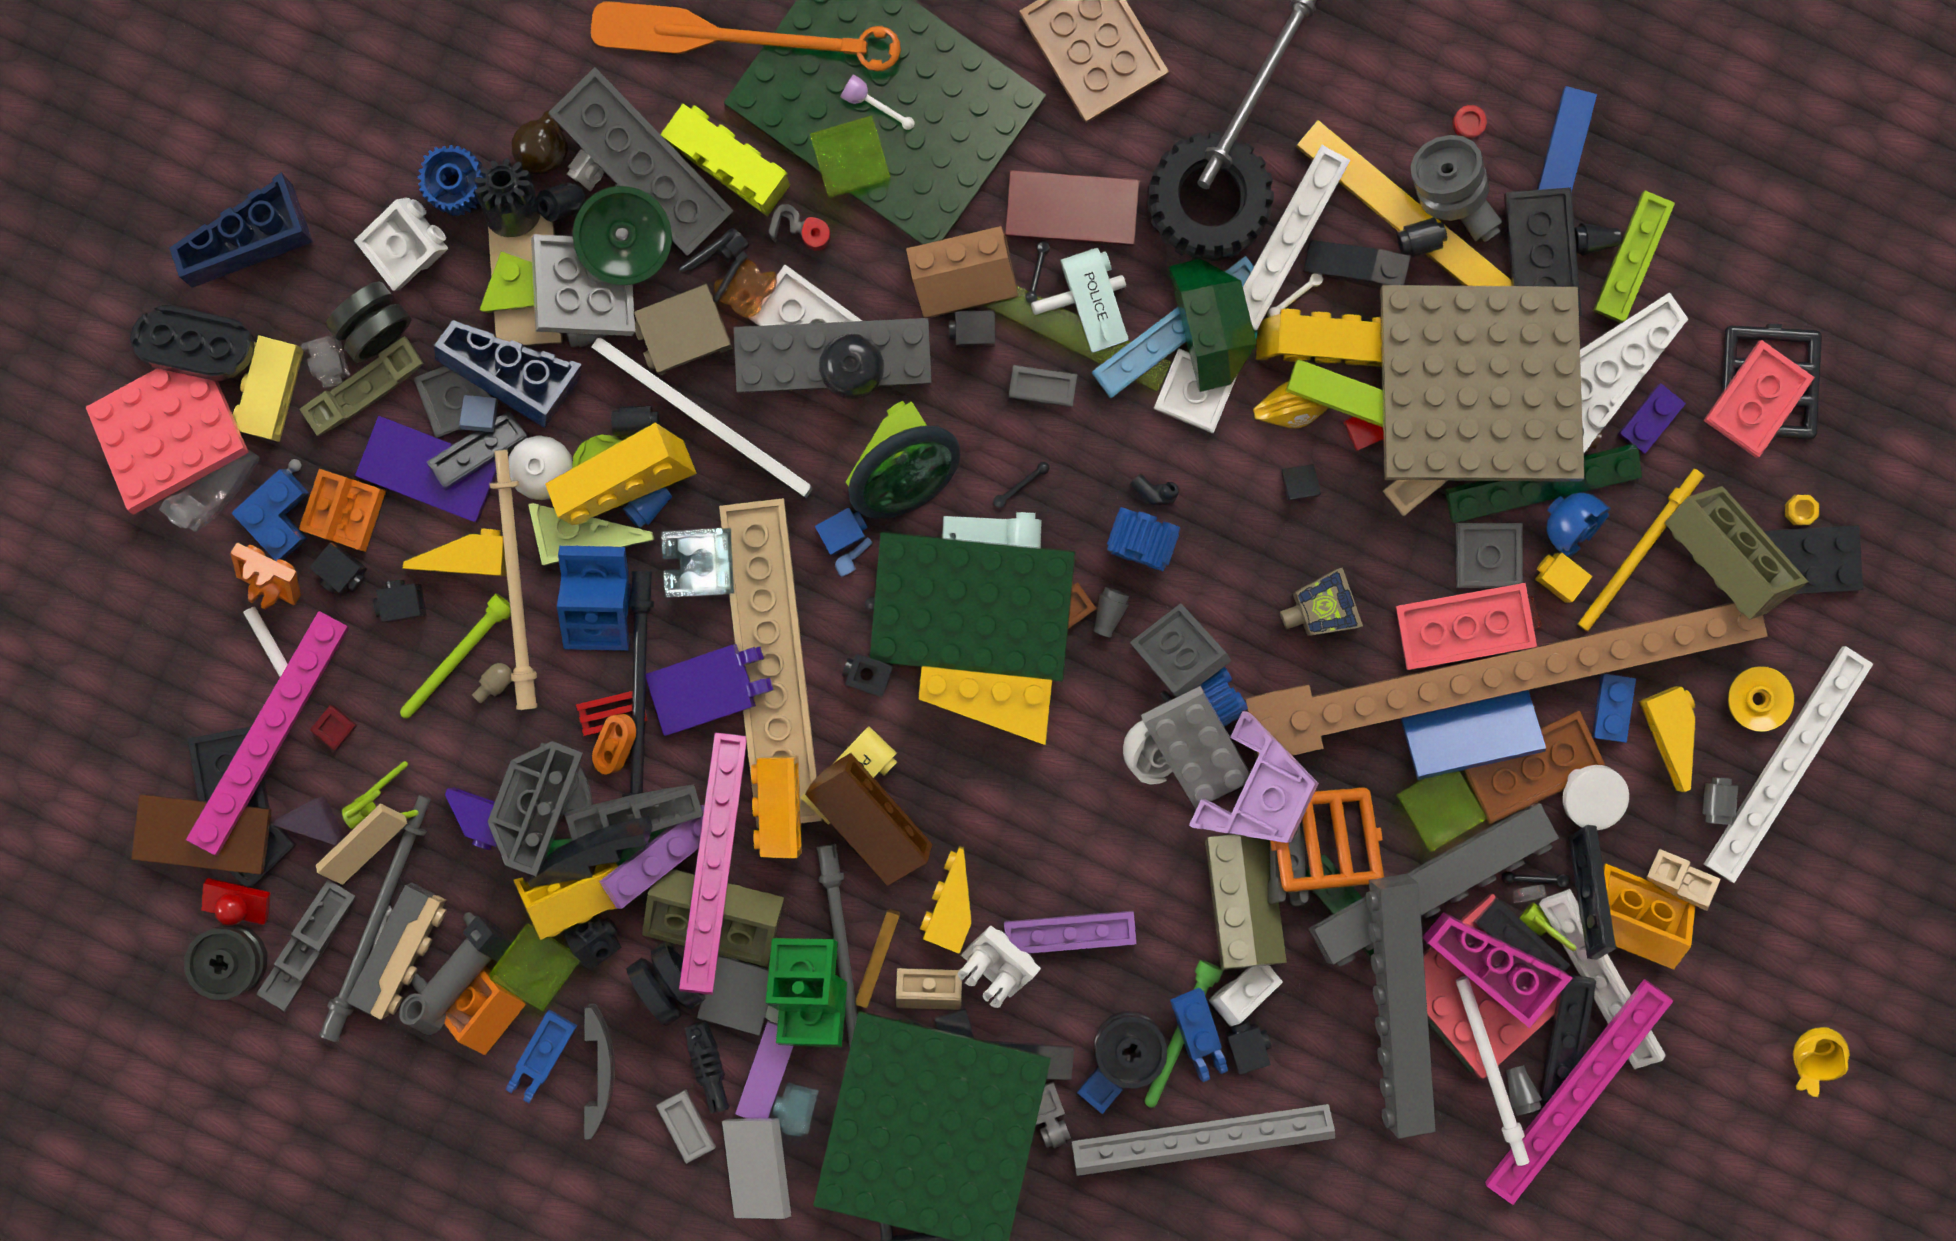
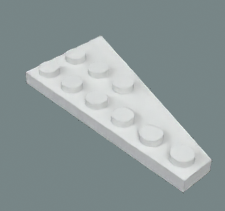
M1670 293L1580 350L1584 453L1688 320Z

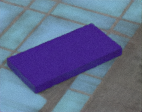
M378 416L355 476L478 523L491 490L489 483L494 482L497 473L494 460L445 491L428 467L427 461L453 446V444Z

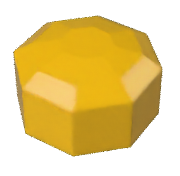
M1794 495L1785 504V517L1793 525H1810L1819 517V503L1811 495Z

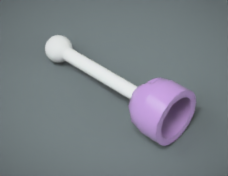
M854 74L852 75L840 96L841 98L853 104L861 103L865 100L901 122L904 129L911 130L914 127L915 122L913 118L903 117L869 96L866 83Z

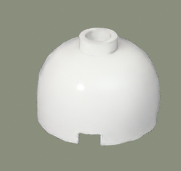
M538 435L526 438L517 444L509 455L510 480L519 481V486L515 487L516 490L530 499H550L545 483L572 469L573 461L571 454L563 444L551 437Z
M1143 720L1135 724L1124 739L1123 755L1125 763L1141 782L1160 784L1167 781L1164 777L1173 772L1144 725Z

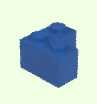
M279 469L232 512V515L275 561L277 559L285 560L308 539L286 514L305 498L309 492L287 469Z

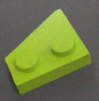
M501 251L479 310L491 313L498 310H517L534 306L532 262Z

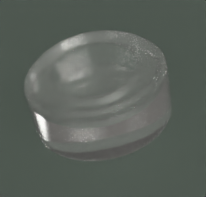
M1543 884L1516 889L1512 892L1515 903L1547 897Z

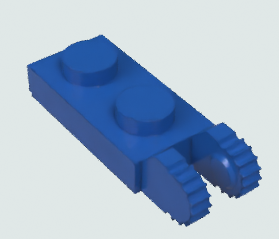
M1199 987L1171 999L1170 1002L1188 1057L1192 1059L1200 1080L1205 1082L1210 1079L1208 1068L1202 1058L1210 1053L1216 1070L1220 1074L1227 1072L1226 1060L1220 1050L1222 1046L1204 991Z
M548 1010L516 1064V1071L505 1090L512 1093L519 1086L523 1074H527L534 1078V1080L524 1093L523 1100L530 1103L541 1083L543 1084L546 1081L577 1025L552 1010Z

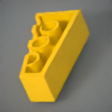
M1281 309L1280 314L1263 319L1257 329L1256 360H1268V358L1277 355H1284L1283 361L1296 362L1297 359L1305 361L1315 357L1316 363H1341V359H1344L1346 365L1382 366L1381 317L1372 318V322L1361 321L1360 315H1342V319L1331 318V313L1312 312L1311 316L1300 315V310Z
M654 423L545 483L557 517L571 525H577L697 473L684 441L659 424Z
M922 666L919 700L1045 745L1052 680Z

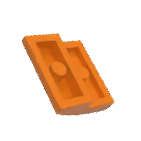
M319 469L299 530L366 552L386 490Z

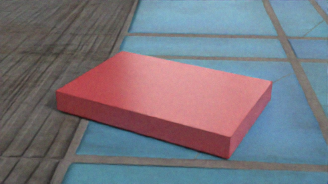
M1763 340L1758 341L1703 421L1758 458L1815 377Z

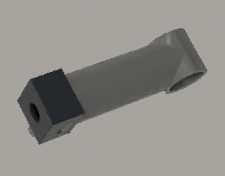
M471 912L464 914L463 920L466 922L467 928L463 931V934L467 938L428 983L419 974H415L411 982L418 994L409 995L402 1003L399 1011L400 1019L404 1024L427 1035L438 1032L445 1022L447 1010L491 959L499 961L513 945L497 925L479 915L474 916Z

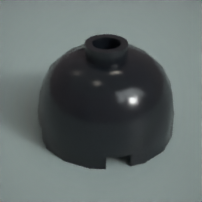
M844 334L834 338L825 346L820 356L819 372L823 383L832 393L843 399H859L871 394L881 382L884 375V360L880 349L871 339L860 334Z

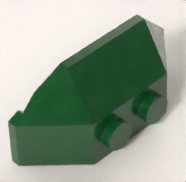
M1202 259L1168 266L1199 393L1231 385L1257 344L1241 280Z

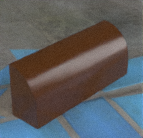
M852 753L827 767L807 789L805 795L887 886L928 862L932 843Z

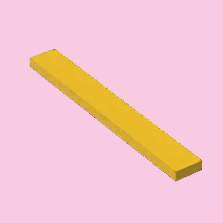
M1319 120L1297 144L1296 147L1312 161L1321 145L1349 159L1350 162L1342 174L1339 183L1397 231L1403 230V227L1433 218L1424 211L1418 202ZM1445 226L1447 241L1443 242V249L1426 253L1429 258L1463 286H1512L1511 279L1447 226Z

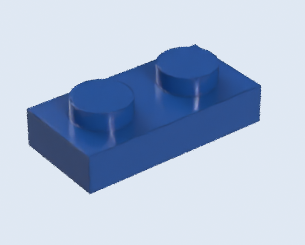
M1601 674L1592 738L1627 743L1636 683L1635 678Z

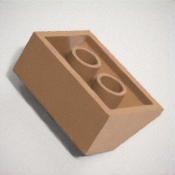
M1001 226L906 248L913 283L924 318H932L1019 297L1006 235Z

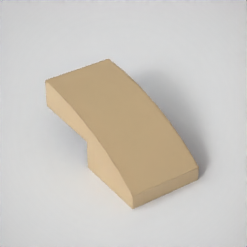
M1659 849L1647 876V880L1663 890L1706 911L1709 909L1721 880L1718 877L1691 867L1690 861Z

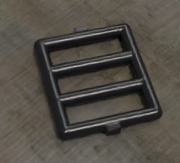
M1767 324L1766 327L1728 326L1725 329L1722 393L1735 376L1736 371L1740 369L1747 359L1737 358L1738 339L1808 343L1807 362L1792 361L1815 377L1805 394L1802 395L1795 405L1796 407H1805L1804 426L1782 425L1771 441H1775L1776 438L1814 439L1817 435L1822 334L1817 330L1782 328V324Z

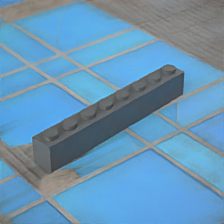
M1532 804L1406 873L1419 884L1420 913L1423 919L1438 913L1441 910L1439 905L1448 900L1451 903H1455L1469 895L1467 889L1476 884L1480 888L1492 883L1497 879L1495 874L1501 870L1506 869L1507 872H1510L1525 863L1523 858L1532 853L1535 856H1539L1552 848L1551 842L1559 839L1541 804ZM1366 896L1308 928L1325 961L1329 964L1345 965L1356 958L1354 953L1364 947L1367 951L1374 948V943L1371 941L1368 931L1369 923H1372V915L1367 906Z
M1408 874L1369 880L1370 891L1366 893V902L1372 915V923H1369L1368 931L1370 939L1374 943L1371 966L1376 974L1377 985L1373 987V996L1379 1011V1016L1375 1018V1026L1381 1038V1047L1378 1048L1377 1054L1379 1063L1383 1067L1380 1089L1385 1098L1386 1107L1382 1109V1119L1385 1127L1389 1128L1400 1139L1436 1132L1419 884Z

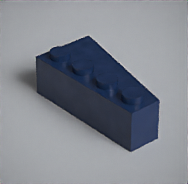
M282 172L279 173L261 190L257 188L247 195L248 198L234 208L229 207L221 212V216L212 223L202 225L169 247L179 278L193 288L312 243L313 240L294 186Z
M452 320L434 345L436 361L544 428L549 424L581 378L582 364L572 360L567 362L556 358L554 354L545 351L538 352L523 347V344L513 340L509 342L494 337L492 333Z

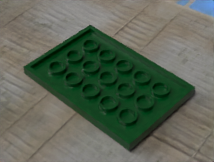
M881 532L870 659L882 663L939 667L1051 679L1052 681L1063 682L1076 551Z

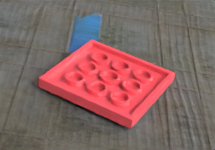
M157 368L86 406L124 504L133 515L249 453L218 381Z
M1489 894L1460 921L1486 933L1474 920L1496 896ZM1431 946L1423 953L1428 1017L1471 1066L1476 1075L1484 1079L1487 1074L1455 981L1467 975ZM1469 978L1497 1065L1503 1062L1555 1013L1557 997L1536 1022L1528 1028Z

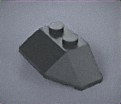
M551 741L510 761L488 819L489 827L506 866L533 876L538 875L554 841L576 783L583 752Z

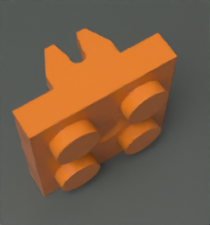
M236 543L230 554L236 577L250 584L248 587V601L253 603L259 595H264L261 602V608L263 609L275 604L278 598L295 605L301 596L295 568L284 560L277 559V561L266 557L261 549L253 545L245 547Z

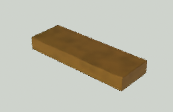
M891 909L886 912L855 1001L856 1005L868 1007L900 912Z

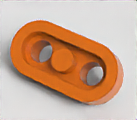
M619 714L606 719L592 752V761L598 772L611 774L623 768L636 738V726L630 716Z

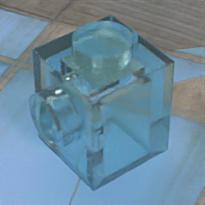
M787 1083L783 1097L777 1096L772 1114L779 1118L780 1127H783V1133L793 1136H801L802 1132L808 1134L819 1090Z

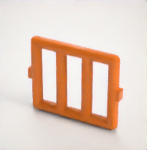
M1367 788L1315 791L1302 818L1311 877L1294 878L1289 843L1270 840L1272 851L1277 852L1281 884L1286 892L1369 885V880L1384 877L1379 842L1383 840L1381 827L1376 828L1371 793ZM1359 801L1370 871L1353 872L1342 802ZM1329 803L1340 874L1324 875L1313 810V805Z

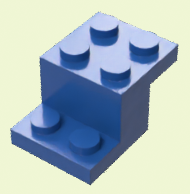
M559 546L558 559L561 583L557 611L563 648L579 650H628L630 639L627 615L631 588L625 547Z

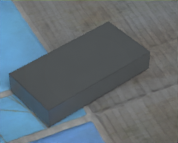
M1013 365L1009 398L1073 407L1077 374Z

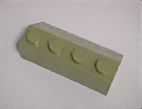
M1723 486L1687 497L1665 522L1672 531L1673 537L1690 551L1695 562L1705 568L1714 579L1717 587L1725 591L1735 602L1736 608L1750 620L1767 614L1808 583V580Z
M1238 834L1207 837L1205 845L1221 970L1287 963L1279 902L1273 905L1268 902L1270 840Z
M672 869L651 885L647 896L643 936L685 946L695 875ZM728 883L718 955L768 967L772 938L776 936L784 897Z

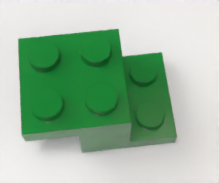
M772 938L766 1004L779 1010L776 1044L780 1046L842 1047L848 982L835 975L838 948L836 940Z

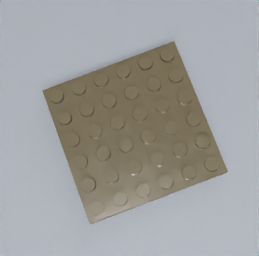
M1382 285L1380 288L1385 480L1582 481L1584 479L1578 287Z

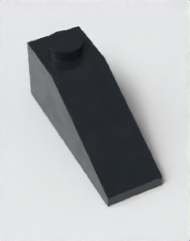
M1310 240L1303 272L1315 273L1323 277L1380 290L1382 285H1404L1410 256L1376 248Z

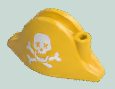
M1285 382L1253 408L1256 420L1287 428H1301L1312 423L1329 407L1285 392L1288 382Z

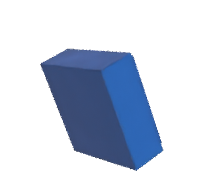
M1097 1067L1077 1093L1103 1114L1123 1088L1110 1082L1100 1071L1099 1067Z

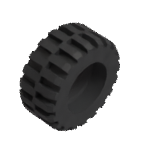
M1210 131L1207 136L1197 133L1191 135L1190 139L1186 141L1181 139L1173 145L1169 152H1165L1154 170L1149 184V198L1147 202L1148 212L1152 216L1151 223L1154 230L1158 229L1160 232V239L1166 245L1171 244L1175 248L1174 252L1181 256L1185 253L1192 256L1191 260L1204 258L1214 262L1220 261L1223 257L1228 256L1231 258L1238 255L1241 250L1247 249L1260 235L1270 217L1271 205L1274 202V191L1271 190V184L1273 183L1271 172H1266V162L1262 156L1257 157L1253 153L1254 147L1249 143L1242 145L1237 142L1238 137L1228 153L1233 161L1230 168H1220L1219 171L1229 175L1237 184L1241 197L1240 206L1236 215L1223 225L1214 227L1204 226L1193 221L1184 212L1180 203V190L1183 182L1194 171L1205 169L1209 161L1205 158L1204 153L1208 147L1218 146L1222 139L1220 132Z

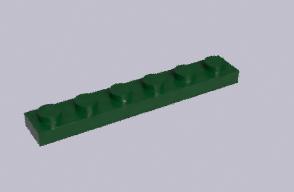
M1630 444L1585 455L1584 479L1582 481H1477L1446 489L1450 519L1453 523L1555 499L1560 496L1564 497L1642 478L1639 449L1635 444Z

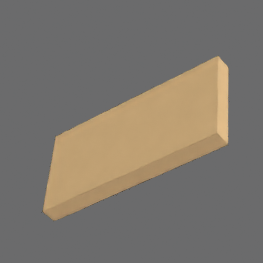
M540 215L536 226L528 233L518 237H503L494 233L488 227L491 275L501 251L532 262L531 238L534 234L555 235L554 221H547ZM534 306L526 307L525 309L494 311L496 337L509 342L513 340L523 344V346L563 344L562 333L536 332Z

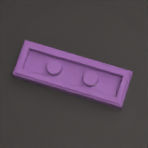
M769 1020L767 1022L739 1101L736 1115L745 1118H769L793 1046H780L776 1044L777 1023Z

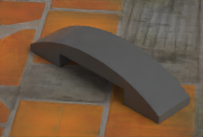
M589 1004L585 1007V1041H598L597 1101H589L584 1106V1139H592L601 1126L611 1102L615 1081L613 1043L607 1023L596 1004Z

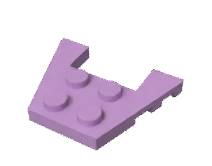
M1242 711L1230 738L1259 752L1254 767L1232 813L1206 799H1201L1189 826L1197 829L1290 843L1319 783L1251 713Z

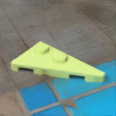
M534 503L528 504L541 562L544 566L559 562V546L627 547L654 540L653 532L593 517L582 524L571 525L558 518L554 508Z

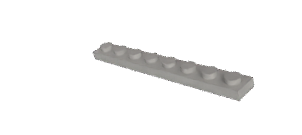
M1329 1104L1077 1140L1072 1141L1076 1174L1079 1176L1335 1139V1129Z

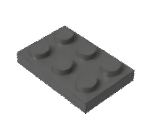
M1181 603L1130 642L1136 652L1176 698L1197 688L1232 661L1223 648Z

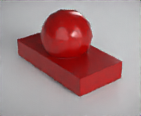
M207 878L203 884L201 910L214 913L216 919L226 926H234L242 920L265 925L269 916L271 892Z

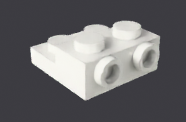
M410 198L396 199L354 240L393 291L403 288L420 270L428 269L448 250L444 243L446 236L443 231L435 225H430L424 218L426 210L423 205L417 200H411Z

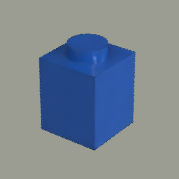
M850 508L815 526L831 556L866 538L863 530L868 528L861 514L858 511L853 514Z

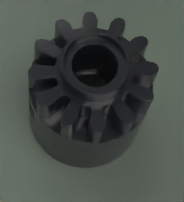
M508 158L504 159L503 164L499 165L493 160L491 161L492 168L488 170L482 167L480 169L483 178L477 177L474 180L477 187L475 191L486 223L494 233L503 237L524 235L531 231L540 219V213L536 206L537 196L529 171L523 170L521 162L515 163L512 167Z

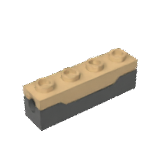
M414 883L404 886L347 1003L368 1014L371 1013L372 1016L380 1020L387 1017L389 1013L392 1015L396 1013L403 999L399 994L404 984L408 986L417 972L414 964L418 956L423 957L432 942V939L428 936L433 926L438 927L447 910L443 908L446 899Z

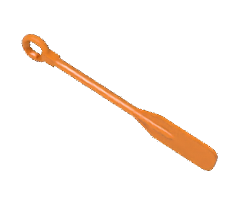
M602 2L598 4L593 11L591 23V37L593 41L605 48L682 54L717 41L856 54L860 63L873 71H884L892 67L898 60L901 52L900 41L896 33L890 28L875 26L865 30L859 39H838L718 28L687 9L620 2ZM874 34L875 38L881 37L885 39L889 35L892 38L893 43L889 44L890 50L888 53L891 58L883 63L882 60L871 59L868 62L865 59L864 55L867 54L868 47L866 40L869 36Z

